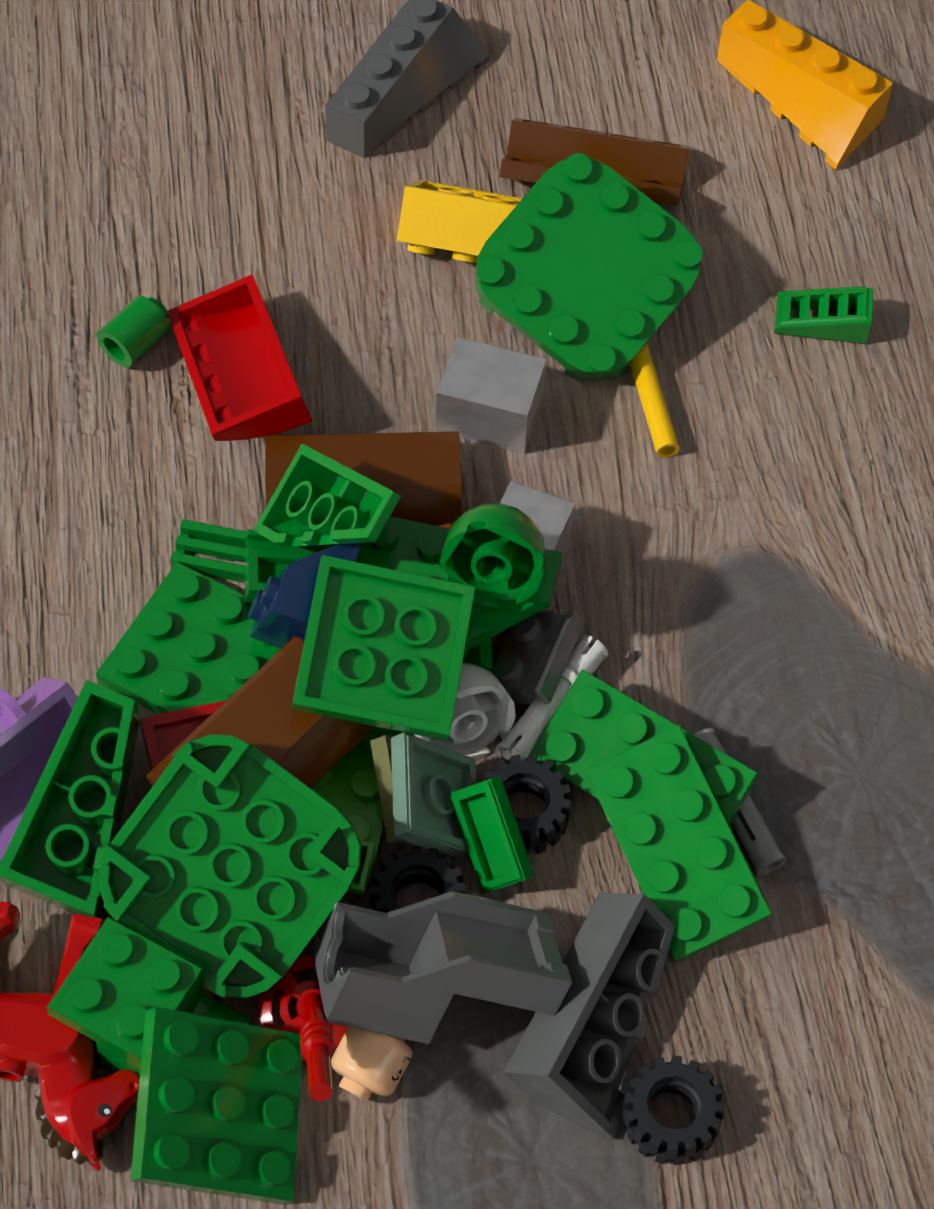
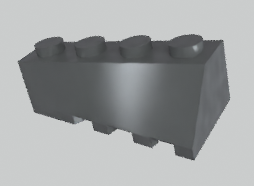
M408 0L326 103V141L363 158L367 157L405 127V120L418 111L421 114L433 105V99L446 88L453 90L464 81V74L475 66L480 69L489 62L490 54L453 7L438 0Z
M599 893L563 960V964H566L572 984L557 1013L554 1016L535 1012L503 1072L536 1104L607 1139H614L619 1119L613 1117L618 1096L619 1093L626 1094L633 1072L627 1069L634 1041L643 1040L648 1023V1020L645 1019L644 1010L648 992L657 991L675 925L645 894Z

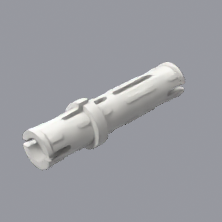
M583 635L580 638L579 643L571 652L551 703H543L541 699H535L504 740L496 746L497 754L506 763L514 755H520L521 761L528 759V756L581 670L583 669L592 675L601 662L608 657V650L599 640H596L590 648L589 644L593 641V637Z

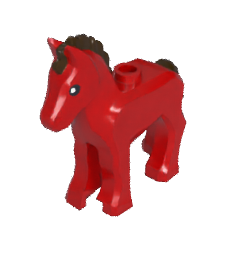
M0 901V942L6 936L16 931L21 917L18 907L9 902ZM74 914L69 926L54 995L46 993H0V1079L20 1082L23 1080L24 1075L39 1078V1084L35 1092V1098L38 1100L35 1117L37 1120H41L40 1132L42 1138L48 1140L50 1148L57 1147V1153L60 1157H64L67 1160L73 1159L78 1165H82L87 1161L92 1169L98 1172L101 1170L100 1160L103 1158V1149L114 1145L111 1134L117 1129L127 1110L138 1101L140 1075L132 1070L123 1069L108 1077L93 1080L96 1063L95 1041L48 1015L47 1006L105 922L101 918Z

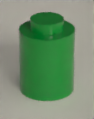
M136 296L97 332L98 343L115 363L129 368L169 331V313L159 300L153 297Z

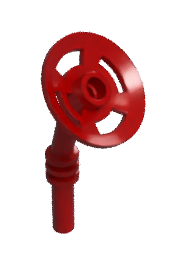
M305 955L298 957L286 975L269 990L260 993L258 1020L260 1027L296 1034L300 1032L302 1064H307L309 1095L313 1100L321 1102L326 1101L332 1095L330 1061L348 1027L331 1024L326 1021L318 980H307L298 984L292 975L299 970L316 968L314 955ZM276 990L283 992L280 1002V1015L284 1025L278 1029L272 1016V1000ZM291 996L298 999L296 1005L297 1017L291 1019L288 1011V1003Z

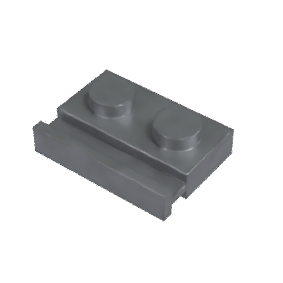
M568 609L567 614H559L557 610L539 611L509 628L491 673L506 689L514 704H532L534 699H541L543 703H551L584 624V620L575 609Z

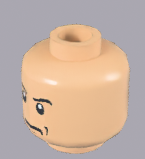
M348 1027L331 1059L334 1071L343 1076L338 1087L368 1102L372 1092L380 1096L392 1094L412 1058V1050L405 1043L406 1039Z

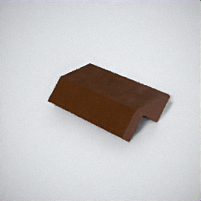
M515 118L511 123L507 155L502 158L499 177L536 183L556 163L566 160L572 154L581 153L612 168L655 203L678 206L690 146Z
M459 431L265 436L266 506L301 444H304L401 495L390 515L391 517L440 526L447 523L452 525L463 514Z
M294 636L145 777L153 786L174 759L173 755L188 741L191 742L210 734L232 735L254 745L312 789L376 726L291 709L304 641L301 638Z

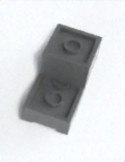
M451 891L388 913L336 902L313 951L326 1021L331 1024L427 1044L430 1043L454 994L555 1016L572 984L568 967L566 964H563L554 936L556 928L550 913L456 891Z

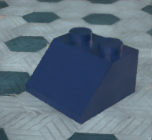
M362 543L335 544L288 564L277 578L270 576L264 590H258L250 607L248 618L255 620L249 637L282 649L294 636L304 641L321 556L326 555L356 561Z

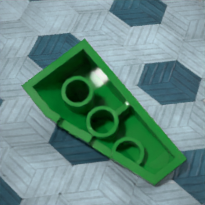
M301 444L253 530L281 547L376 542L401 495Z

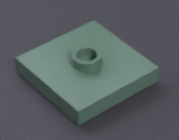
M405 732L391 737L394 837L428 849H438L440 853L464 861L471 860L449 793L476 784L475 759Z

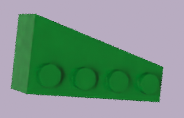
M88 680L85 681L1 860L0 880L4 885L70 913L103 919L105 908L103 907L104 902L98 887L99 864L97 862L106 844L111 843L120 829L141 717L134 699Z

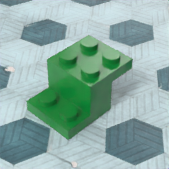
M109 917L105 920L47 1006L49 1016L96 1041L100 1065L113 1073L129 1069L140 1075L145 1011L151 1008L160 1007L251 1025V1019L204 994L202 968Z

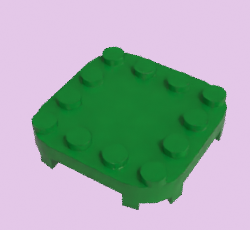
M575 153L547 170L486 240L477 258L474 282L480 297L479 303L490 316L493 312L498 314L565 368V375L579 382L581 379L597 381L610 377L616 379L630 367L631 362L680 303L687 298L700 273V261L703 252L701 246L682 223L612 168L595 159H590L584 154Z
M210 734L191 742L188 741L173 755L174 759L111 843L106 844L97 862L99 864L98 887L104 902L103 907L117 922L121 921L134 932L202 968L205 989L222 997L248 998L269 990L286 975L329 917L335 903L340 902L350 889L360 869L362 843L358 838L355 826L337 807L254 745L232 735Z

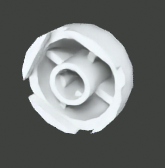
M462 663L450 736L447 741L415 734L414 736L474 758L475 761L480 760L491 753L487 745L493 742L498 735L504 740L511 731L516 717L514 701L490 671L470 663Z

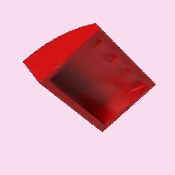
M253 274L167 310L214 441H237L265 437L288 431L313 421Z

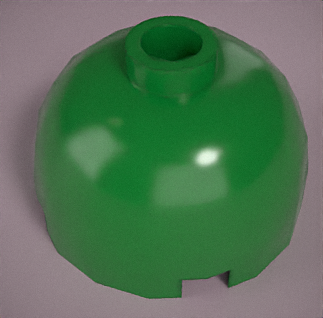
M502 503L483 504L462 514L452 524L440 558L441 570L444 567L445 572L449 576L448 581L474 586L473 603L485 607H500L501 601H510L517 598L516 604L526 601L538 590L546 564L544 538L531 517L518 508Z

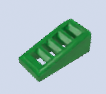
M842 287L778 291L774 334L866 344L872 323L873 288ZM791 307L800 308L799 318L790 319ZM810 310H818V317L809 318ZM829 312H837V316H829Z

